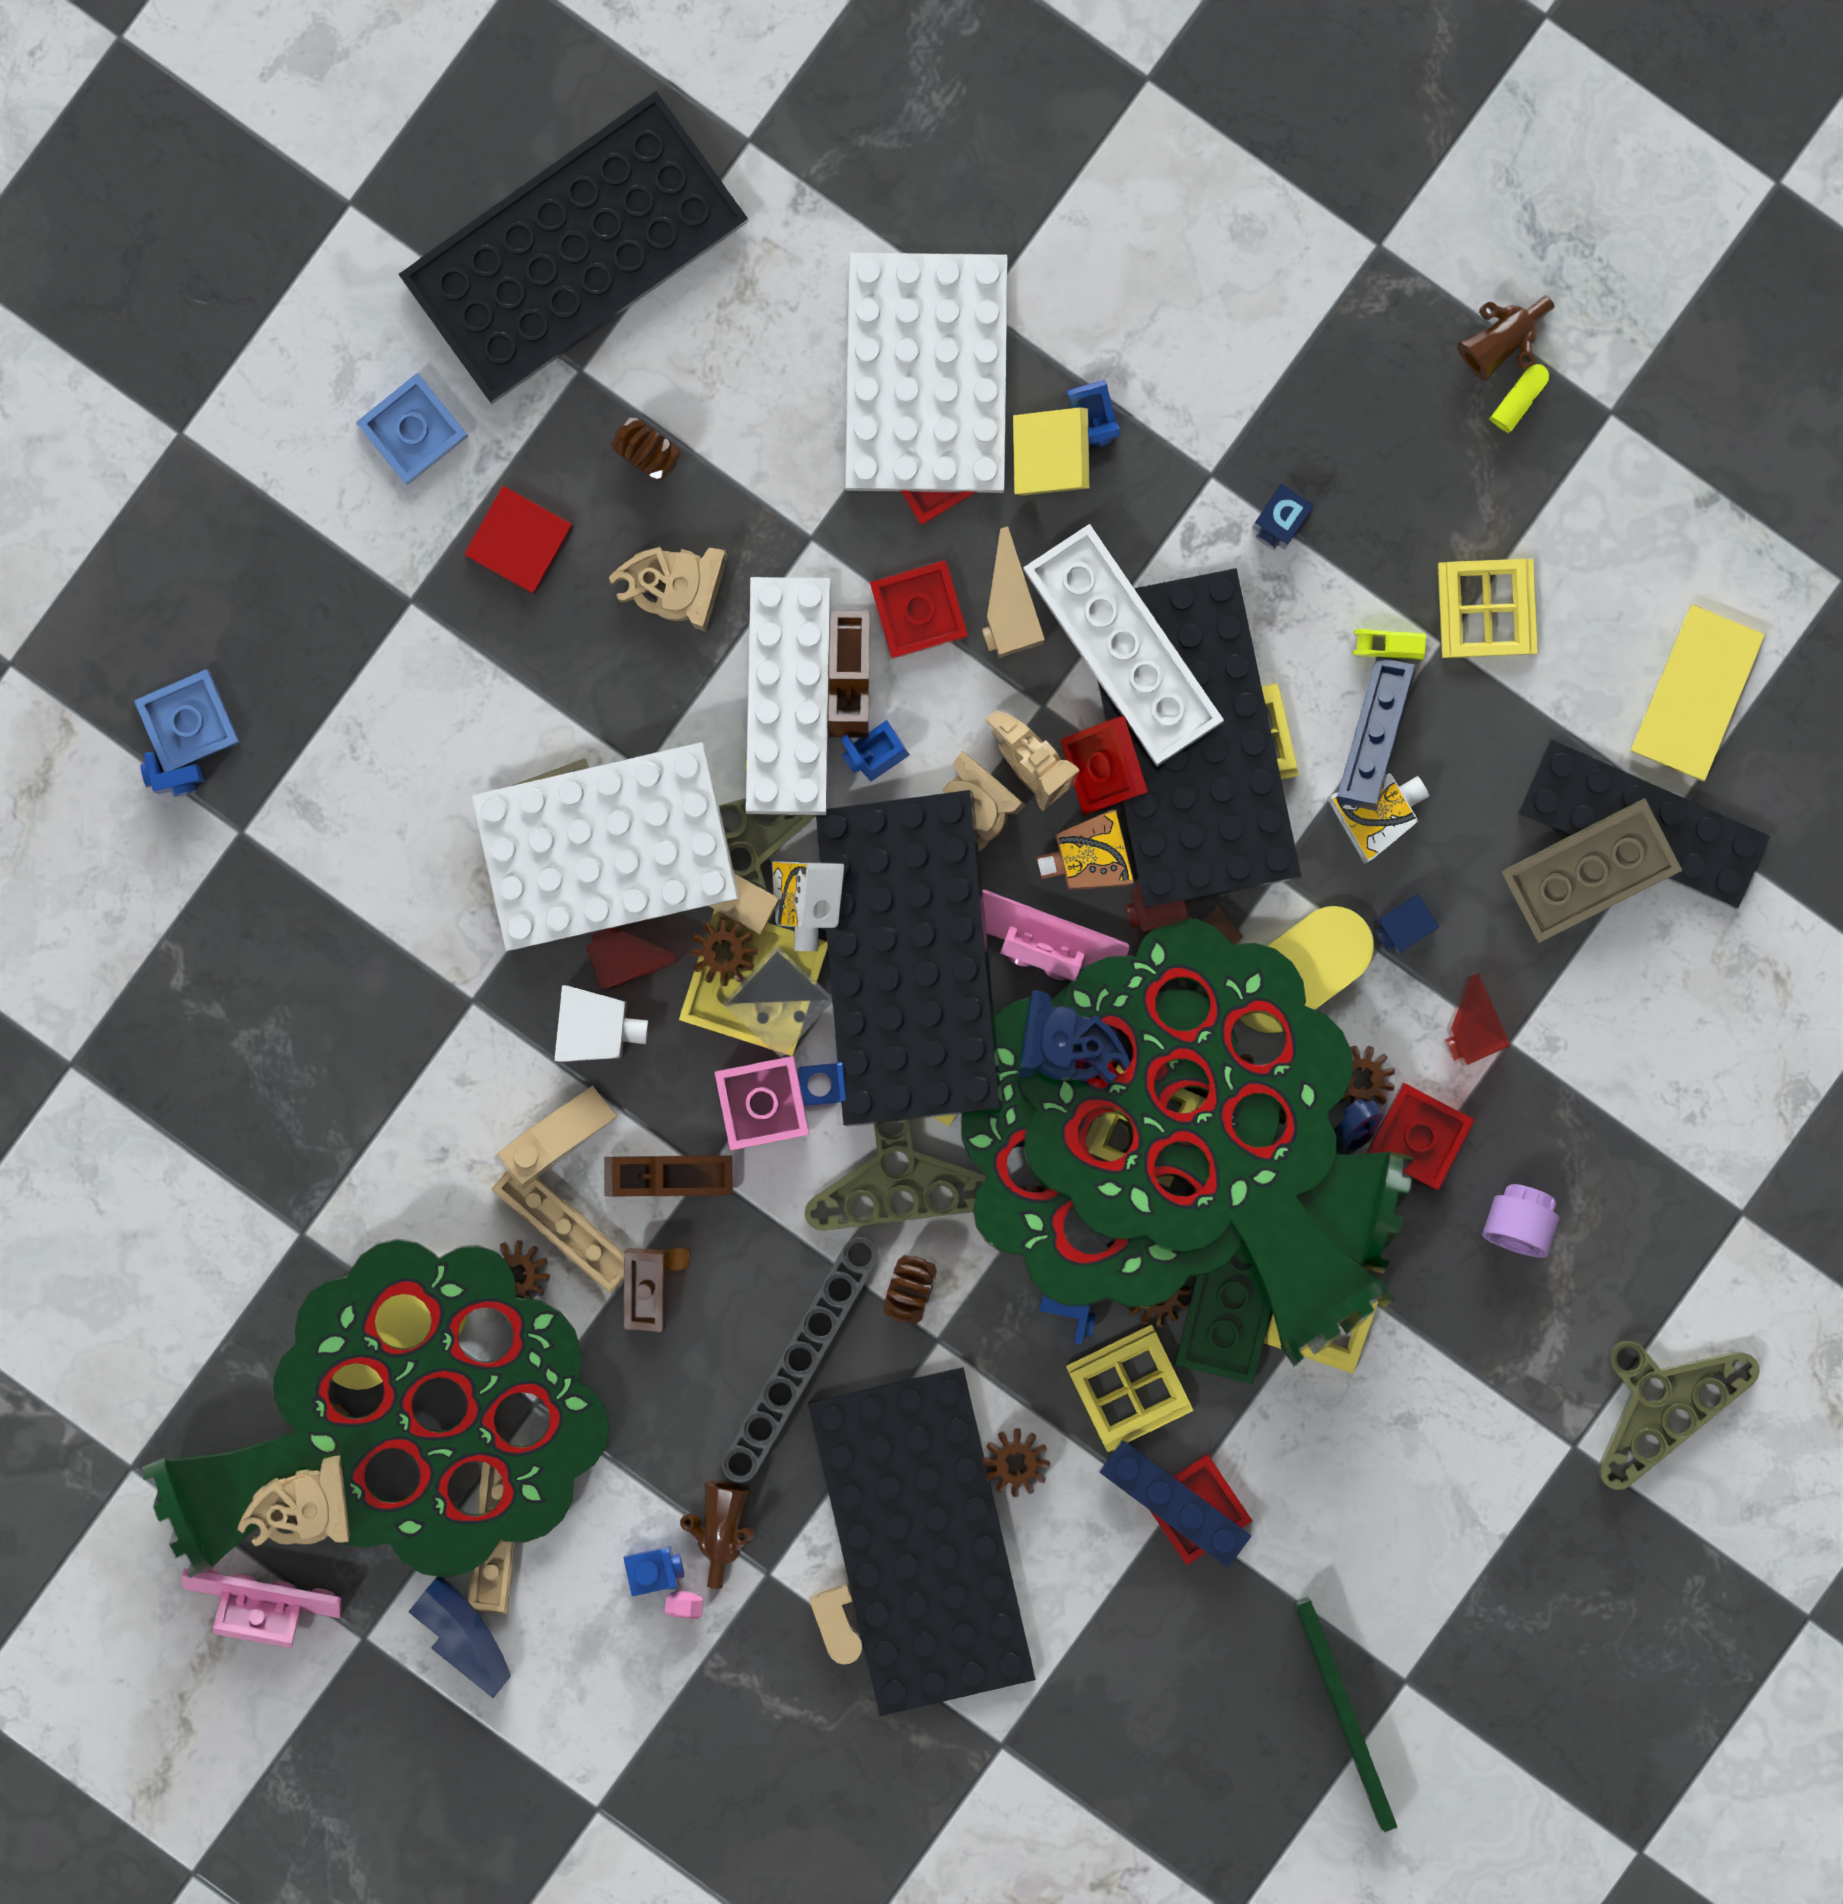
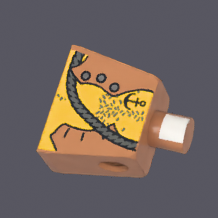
M1116 809L1056 834L1058 851L1036 856L1041 879L1064 874L1068 890L1126 887L1134 884Z

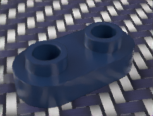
M1360 1099L1345 1109V1117L1334 1129L1336 1134V1150L1340 1155L1351 1154L1357 1151L1373 1137L1384 1117L1375 1101L1365 1102L1364 1099Z

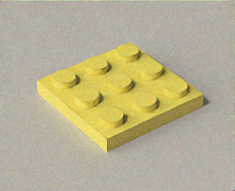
M714 909L710 924L713 926L715 933L720 932V918L727 920V932L730 933L737 921ZM767 923L762 934H759L743 925L737 938L739 939L749 932L753 934L754 939L744 944L743 947L757 948L758 955H744L743 960L751 962L755 966L754 970L749 971L740 965L737 969L743 975L744 980L740 983L737 982L733 973L729 972L727 987L721 986L720 972H717L712 983L705 981V977L711 969L709 966L701 972L694 971L679 1020L793 1056L804 1021L801 1023L796 1022L794 1014L797 1011H803L807 1015L811 1001L729 1003L777 951L816 986L828 949L827 942L818 939V951H795V931ZM706 933L705 939L707 940L710 937L708 933ZM724 941L723 946L718 943L714 947L713 951L718 955L716 962L723 964L724 959H727L728 962L733 959L734 953L730 951V942ZM699 957L697 963L703 961L704 957ZM765 1012L768 1014L769 1020L766 1024L758 1022L757 1016L759 1013Z

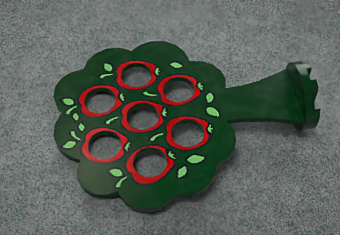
M1175 918L1157 925L1143 939L1136 957H1105L1086 966L1077 975L1076 980L1070 983L1062 1007L1074 1008L1078 1015L1090 1019L1096 1015L1110 1028L1121 1032L1128 1039L1131 1046L1132 1061L1129 1068L1121 1076L1116 1077L1115 1081L1111 1084L1096 1077L1086 1081L1073 1079L1056 1080L1045 1076L1040 1071L1031 1078L1018 1077L1022 1094L1036 1111L1025 1132L1024 1155L1032 1174L1047 1189L1070 1198L1077 1217L1092 1232L1110 1240H1134L1145 1237L1161 1249L1186 1253L1202 1250L1217 1241L1231 1223L1243 1241L1266 1290L1281 1342L1280 1347L1293 1367H1295L1304 1359L1301 1351L1309 1347L1312 1353L1316 1355L1327 1348L1342 1332L1339 1328L1340 1326L1348 1334L1360 1326L1375 1311L1372 1304L1376 1301H1379L1384 1309L1395 1300L1382 1279L1376 1278L1338 1247L1313 1221L1297 1198V1196L1312 1191L1328 1176L1335 1160L1336 1134L1327 1113L1342 1100L1352 1077V1051L1343 1031L1326 1014L1305 1006L1306 997L1303 979L1293 962L1278 950L1258 943L1232 945L1213 925L1198 919ZM1176 979L1189 980L1198 984L1205 991L1209 1000V1014L1206 1020L1199 1027L1190 1031H1177L1167 1027L1159 1019L1155 1009V998L1158 991L1166 983ZM1251 1013H1263L1272 1017L1281 1026L1285 1035V1046L1282 1054L1275 1061L1266 1065H1252L1243 1061L1235 1053L1231 1044V1031L1234 1024L1243 1016ZM1173 1061H1187L1196 1065L1205 1074L1208 1082V1095L1205 1102L1198 1109L1189 1113H1175L1166 1109L1158 1101L1154 1091V1079L1157 1072L1164 1065ZM1252 1095H1264L1273 1099L1282 1108L1286 1117V1129L1282 1138L1266 1148H1254L1243 1143L1236 1136L1232 1127V1113L1235 1106L1242 1099ZM1098 1109H1111L1120 1113L1129 1122L1132 1129V1144L1129 1151L1122 1158L1112 1162H1101L1089 1157L1082 1150L1078 1140V1127L1081 1120L1090 1112ZM1173 1144H1188L1197 1148L1205 1156L1209 1166V1177L1205 1186L1199 1192L1190 1196H1175L1166 1192L1158 1184L1154 1174V1163L1158 1154L1165 1147Z
M1071 982L1067 983L1054 999H1050L1051 1007L1063 1005ZM1169 989L1157 993L1155 1009L1159 1019L1167 1027L1177 1031H1190L1199 1027L1206 1020L1209 1014V1000L1207 997L1194 991ZM1030 997L1009 1003L994 1016L1003 1109L961 1114V1140L968 1157L987 1176L976 1193L973 1207L975 1225L984 1241L999 1252L1024 1256V1263L1031 1282L1046 1298L1063 1306L1085 1307L1105 1299H1110L1129 1308H1149L1166 1302L1181 1289L1188 1277L1208 1275L1226 1265L1241 1243V1238L1231 1223L1217 1241L1198 1251L1186 1253L1161 1249L1147 1238L1142 1237L1134 1240H1116L1107 1251L1098 1254H1084L1073 1248L1067 1241L1064 1233V1219L1068 1211L1073 1208L1070 1198L1051 1190L1040 1193L1026 1192L1013 1183L1007 1171V1159L1011 1150L1019 1143L1024 1142L1025 1132L1036 1111L1022 1094L1018 1080ZM1233 1028L1231 1031V1044L1237 1054L1238 1039ZM1173 1061L1164 1065L1157 1072L1154 1079L1155 1094L1158 1101L1165 1108L1169 1099L1177 1091L1186 1088H1199L1208 1093V1082L1205 1074L1196 1065L1187 1061ZM1109 1063L1107 1065L1108 1070L1111 1073L1115 1074L1117 1077L1121 1076V1074L1112 1066V1063ZM1083 1066L1082 1068H1083V1069H1086V1068H1089L1090 1066ZM1252 1095L1242 1099L1235 1106L1232 1113V1127L1236 1136L1243 1143L1254 1148L1271 1146L1279 1128V1105L1273 1099L1264 1095ZM1098 1109L1090 1112L1081 1120L1078 1127V1140L1082 1150L1089 1157L1093 1158L1086 1145V1132L1089 1125L1100 1116L1106 1114L1121 1115L1120 1113L1111 1109ZM1173 1144L1165 1147L1158 1154L1154 1163V1174L1156 1179L1162 1176H1177L1187 1181L1194 1189V1192L1197 1193L1207 1182L1209 1166L1205 1156L1197 1148L1188 1144ZM1389 1150L1384 1153L1336 1155L1328 1176L1312 1191L1299 1195L1297 1198L1313 1221L1346 1254L1363 1268L1384 1273L1390 1261L1380 1257L1383 1250L1399 1234L1403 1217L1393 1214L1397 1206L1409 1194L1411 1179L1402 1177V1171L1413 1161V1157Z
M396 1238L376 1243L360 1254L347 1276L326 1280L309 1292L300 1306L295 1327L296 1343L282 1356L273 1378L275 1403L281 1417L295 1429L294 1431L272 1440L222 1453L177 1458L164 1457L144 1466L142 1473L144 1480L154 1476L158 1491L153 1509L159 1522L169 1518L173 1527L169 1545L176 1558L186 1554L191 1563L187 1574L189 1578L213 1569L218 1561L259 1527L257 1524H249L243 1533L238 1530L243 1514L253 1500L254 1494L262 1486H266L276 1477L281 1480L295 1476L296 1471L309 1469V1471L317 1470L320 1472L324 1458L338 1455L341 1456L350 1531L349 1541L341 1543L361 1548L389 1543L401 1561L419 1573L448 1578L469 1573L488 1560L500 1540L504 1542L526 1543L547 1535L561 1523L573 1500L574 1479L596 1464L606 1448L610 1427L602 1401L593 1389L577 1380L580 1372L582 1352L575 1328L560 1310L544 1301L516 1297L515 1277L508 1262L495 1250L480 1245L459 1246L438 1257L435 1252L419 1242ZM401 1294L415 1296L423 1301L431 1316L430 1330L424 1340L415 1346L407 1348L393 1347L383 1341L377 1332L375 1324L376 1313L382 1303L392 1296ZM485 1307L497 1309L505 1314L511 1322L514 1332L512 1344L507 1352L498 1359L491 1361L473 1359L464 1352L458 1339L459 1325L465 1316L476 1309ZM355 1363L367 1365L374 1369L381 1377L384 1386L383 1400L377 1409L361 1417L346 1416L338 1411L330 1401L328 1393L329 1382L335 1372L346 1365ZM437 1377L448 1378L459 1384L466 1393L468 1402L466 1414L462 1420L451 1429L442 1431L431 1430L420 1424L414 1416L412 1409L413 1395L418 1387L428 1379ZM519 1392L530 1393L540 1398L548 1408L550 1416L548 1428L543 1436L534 1443L523 1446L511 1444L504 1440L497 1432L494 1423L495 1411L501 1401L509 1395ZM388 1448L403 1449L411 1454L419 1464L421 1473L419 1484L414 1492L404 1499L396 1501L382 1500L374 1495L366 1484L364 1475L366 1465L371 1457L381 1450ZM472 1461L485 1462L494 1467L503 1482L502 1496L496 1506L480 1514L465 1513L458 1509L449 1498L447 1489L449 1478L455 1469L464 1463Z

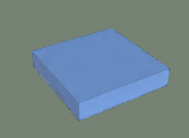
M418 373L356 422L407 486L468 437L467 433Z
M208 669L134 700L164 772L186 767L240 743Z

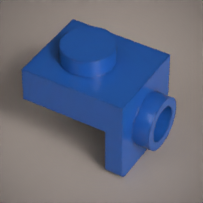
M1105 380L1066 390L1070 408L1081 407L1088 409V439L1091 447L1107 445L1112 442V438L1121 435Z
M887 720L870 731L868 738H860L856 742L847 734L840 738L847 749L842 756L850 769L855 774L861 770L871 782L910 756L893 726Z
M152 751L144 753L146 763L140 764L142 778L145 786H152L153 792L157 794L172 791L173 797L184 796L196 792V785L206 783L202 767L196 764L162 773L157 754Z
M1042 1294L1039 1306L1040 1311L1077 1319L1073 1338L1074 1343L1082 1344L1084 1336L1091 1337L1096 1314L1089 1313L1090 1305L1085 1307L1063 1306Z

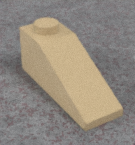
M1008 526L1000 529L987 613L988 627L982 628L988 651L996 649L998 658L1042 645L1045 641Z
M592 1085L497 1153L498 1160L521 1190H523L616 1119L617 1116Z

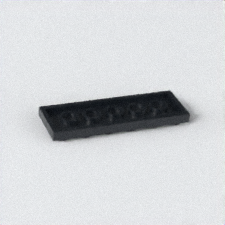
M1549 741L1518 811L1519 814L1571 836L1645 798L1682 868L1681 872L1667 879L1729 907L1739 909L1770 838L1769 835L1559 742Z

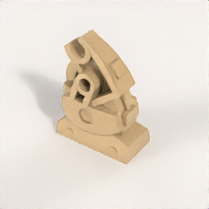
M661 547L635 554L633 558L609 576L612 585H616L620 580L629 582V589L625 593L616 594L619 602H628L634 599L637 605L646 612L657 614L670 621L690 619L694 628L706 632L728 556L725 550L708 548L701 558L699 555H694L692 551L681 549V552L662 551ZM649 593L657 599V602L647 600L644 594Z
M998 710L985 719L986 723L994 729L991 731L993 736L1001 742L998 746L1004 758L1018 779L1031 792L1035 793L1036 801L1042 811L1046 810L1073 787L1080 770L1071 762L1062 760L1046 740L1042 742L1021 721Z
M962 751L952 764L959 776L955 777L953 781L948 782L942 791L944 793L965 790L973 792L977 834L980 835L978 838L980 852L987 846L989 841L1001 833L1006 824L1008 814L1019 813L1026 804L967 753Z
M341 1456L324 1458L320 1472L317 1470L309 1471V1469L296 1471L295 1476L281 1480L276 1477L266 1486H262L254 1494L253 1500L243 1514L238 1530L243 1533L249 1524H257L261 1529V1533L252 1538L251 1542L255 1546L261 1545L268 1537L280 1544H312L323 1540L327 1536L335 1542H348L350 1531ZM277 1528L292 1530L293 1532L286 1533L278 1530Z

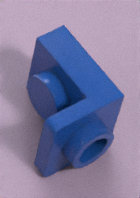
M671 1546L623 1557L632 1597L664 1589H677L680 1585L678 1578L685 1577L680 1554L673 1555Z

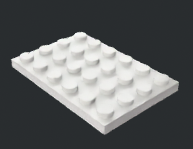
M849 253L846 491L906 490L910 492L976 491L978 493H1004L1007 255Z
M705 742L471 795L506 951L740 899Z

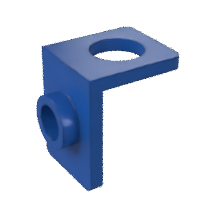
M843 1062L799 1067L798 1075L804 1106L841 1103L846 1100ZM815 1073H824L831 1080V1089L824 1096H815L808 1089V1080Z

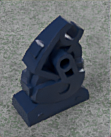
M1037 990L1032 991L1028 1005L1018 1077L1031 1078L1040 1071L1045 1076L1056 1080L1073 1079L1086 1081L1099 1075L1106 1083L1111 1084L1117 1076L1108 1070L1107 1065L1109 1063H1118L1123 1072L1129 1068V1058L1116 1033L1096 1015L1091 1019L1082 1017L1071 1007H1051L1049 994ZM1083 1066H1090L1089 1068H1086V1069H1079V1068H1077V1067H1083Z

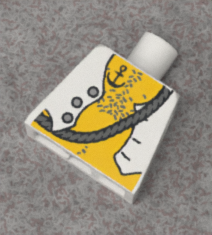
M1389 773L1386 777L1377 811L1339 804L1337 800L1338 792L1329 796L1327 800L1365 864L1374 859L1418 822L1411 807L1428 798L1429 794L1418 776L1398 786L1391 773Z
M772 861L774 895L780 898L775 908V921L778 926L795 927V951H818L819 928H836L838 925L844 864Z

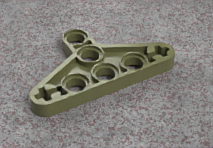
M746 798L719 805L721 814L727 810H733L741 817V826L737 831L733 833L725 832L729 853L731 854L734 850L742 848L747 850L752 856V862L748 869L744 871L733 869L734 874L767 891L761 866L815 819L816 815H795L793 818L786 819V814H779L775 821L766 823L761 821L757 814H746Z
M904 1120L902 1131L896 1135L884 1133L880 1123L874 1124L878 1155L813 1197L805 1207V1217L808 1224L817 1230L823 1231L973 1212L975 1198H966L967 1207L958 1208L959 1194L955 1184L963 1182L965 1183L963 1191L974 1190L976 1182L983 1181L984 1183L987 1176L913 1150L909 1120ZM895 1151L904 1153L909 1161L907 1170L900 1175L890 1173L885 1166L887 1156ZM938 1186L949 1188L953 1194L951 1205L943 1210L933 1207L930 1202V1193ZM905 1191L912 1196L914 1203L911 1211L906 1214H897L891 1209L890 1199L896 1192ZM866 1196L873 1202L874 1211L869 1218L858 1219L852 1214L851 1203L856 1197ZM837 1198H846L844 1211L848 1222L840 1223V1214L829 1216L827 1224H820V1220L817 1217L812 1218L811 1210L818 1208L819 1201H825L826 1206L832 1208L839 1207Z
M1628 1340L1616 1343L1610 1349L1608 1356L1609 1364L1629 1389L1630 1395L1599 1462L1598 1476L1601 1482L1615 1490H1623L1631 1486L1756 1382L1760 1373L1756 1359L1743 1352H1732L1660 1369L1638 1343ZM1626 1347L1633 1348L1638 1354V1363L1631 1370H1623L1617 1363L1619 1351ZM1734 1361L1739 1363L1747 1361L1749 1366L1745 1371L1748 1377L1746 1379L1738 1376L1733 1378L1728 1383L1734 1387V1390L1730 1393L1724 1383L1714 1378V1375L1721 1371L1723 1378H1727L1735 1370L1732 1366ZM1651 1378L1659 1379L1664 1386L1663 1395L1656 1401H1648L1642 1393L1643 1384ZM1706 1384H1714L1720 1391L1719 1401L1711 1407L1702 1405L1698 1397L1699 1390ZM1677 1409L1684 1410L1689 1416L1688 1427L1681 1432L1672 1431L1668 1425L1670 1413ZM1644 1435H1653L1658 1441V1451L1651 1457H1642L1637 1450L1638 1440ZM1629 1447L1632 1457L1642 1463V1465L1636 1470L1635 1465L1630 1463L1623 1470L1625 1478L1622 1481L1616 1478L1609 1480L1607 1477L1611 1473L1609 1464L1614 1462L1621 1465L1629 1459L1622 1454V1451Z

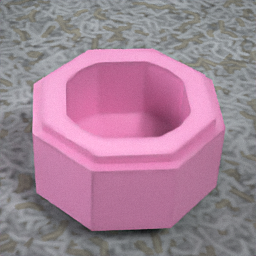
M672 1592L666 1596L665 1613L673 1617L699 1619L702 1616L704 1599L693 1592Z

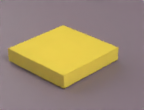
M1079 407L1013 415L1014 492L1016 495L1023 496L1089 488L1088 409Z

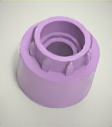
M1518 1184L1507 1186L1504 1195L1494 1197L1482 1236L1497 1246L1519 1254L1538 1258L1548 1257L1560 1221L1559 1215L1554 1212L1556 1206L1555 1199L1531 1187Z

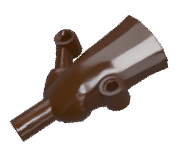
M1545 295L1528 309L1517 305H1509L1504 308L1497 306L1494 302H1487L1482 305L1479 313L1485 320H1490L1493 317L1499 318V320L1475 335L1458 342L1459 354L1469 369L1482 381H1487L1494 371L1519 347H1521V354L1516 357L1518 366L1521 369H1527L1535 362L1532 344L1535 343L1538 333L1536 322L1555 308L1553 301ZM1487 308L1490 309V312H1491L1490 314L1487 313V311H1486ZM1524 357L1527 359V363L1523 361Z
M712 1480L704 1482V1529L700 1526V1517L695 1514L684 1515L680 1519V1526L698 1540L697 1544L700 1551L710 1561L707 1587L722 1589L726 1565L733 1563L739 1557L740 1549L745 1544L754 1540L755 1533L752 1529L741 1528L750 1489L732 1482Z

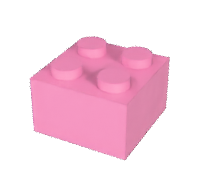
M794 1056L715 1072L730 1151L810 1135Z

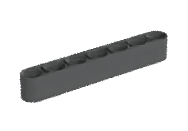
M857 1236L850 1239L844 1245L724 1456L722 1462L723 1471L731 1481L737 1483L746 1482L757 1473L876 1264L878 1249L871 1239ZM856 1243L866 1244L872 1253L871 1260L863 1266L855 1265L849 1259V1249ZM843 1278L850 1282L852 1287L851 1295L845 1300L834 1299L829 1293V1285L832 1280ZM816 1313L828 1315L832 1321L831 1330L825 1335H817L812 1332L809 1327V1320L812 1315ZM796 1348L807 1349L812 1356L811 1365L804 1370L794 1368L789 1361L790 1353ZM776 1383L787 1384L792 1391L791 1400L786 1404H777L772 1401L769 1393L772 1385ZM756 1418L767 1419L772 1425L771 1435L765 1439L755 1438L750 1432L752 1420ZM741 1452L747 1454L752 1460L751 1470L745 1474L733 1471L730 1466L732 1455Z

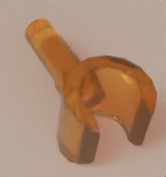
M667 1248V1270H685L689 1266L690 1250L688 1248Z

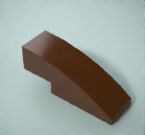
M830 611L829 737L841 738L845 734L850 738H868L870 611Z
M732 1155L604 1157V1196L733 1195Z

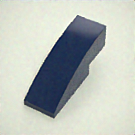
M436 1577L408 1613L439 1637L431 1647L432 1650L490 1697L494 1698L511 1677L503 1654L490 1630L475 1609L446 1579Z

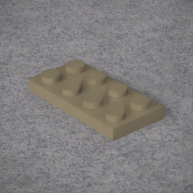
M1644 798L1502 870V875L1538 943L1681 872L1682 868Z

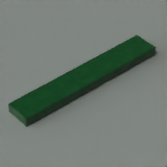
M1308 1596L1295 1601V1609L1378 1826L1384 1832L1398 1828L1312 1601Z

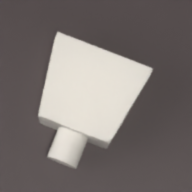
M562 985L555 1061L572 1062L622 1058L623 1042L647 1043L649 1021L626 1018L627 1002Z

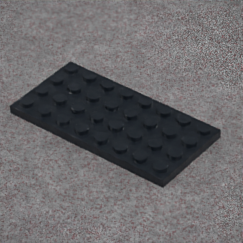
M655 91L398 275L492 405L747 224L749 219L658 92Z
M1237 568L1134 588L1224 720L1221 725L1159 766L1155 765L1127 724L1148 791L1145 794L1122 802L1144 909L1300 879L1299 861ZM1097 680L1105 721L1121 717L1122 715Z
M965 790L826 809V815H816L820 862L844 864L838 925L836 928H826L838 1062H843L846 1100L841 1102L843 1126L853 1127L1003 1109L973 792Z
M964 1367L808 1402L879 1715L884 1716L1036 1680L991 1484L985 1478L988 1471L987 1467L982 1464L984 1454Z

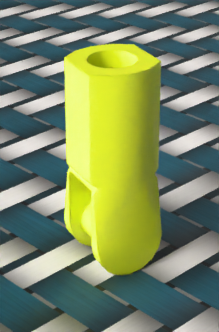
M1539 364L1528 368L1489 419L1497 427L1509 434L1549 380L1548 370Z
M1355 629L1353 631V635L1357 636V648L1352 650L1353 656L1424 660L1425 633ZM1373 637L1384 638L1383 651L1372 650Z

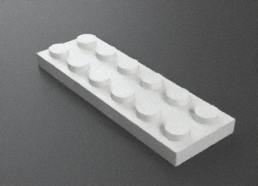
M1090 524L1023 567V571L1120 714L1125 717V721L1156 766H1159L1223 723L1224 720Z
M751 577L746 814L826 815L830 578Z

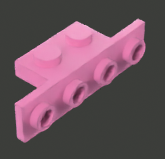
M982 890L986 933L1005 940L1000 953L1006 955L1011 962L1017 965H1033L1044 969L1045 973L1054 979L1067 980L1068 978L1075 981L1080 969H1084L1086 966L1105 957L1127 956L1130 948L1128 943L987 890Z
M184 1568L182 1572L183 1589L220 1596L212 1628L213 1634L292 1648L301 1611L341 1618V1598L326 1589L315 1588L312 1589V1592L296 1589L293 1584L284 1581H274L272 1584L257 1582L250 1575L234 1574L233 1577L219 1575L213 1569L192 1578L187 1576L189 1569Z

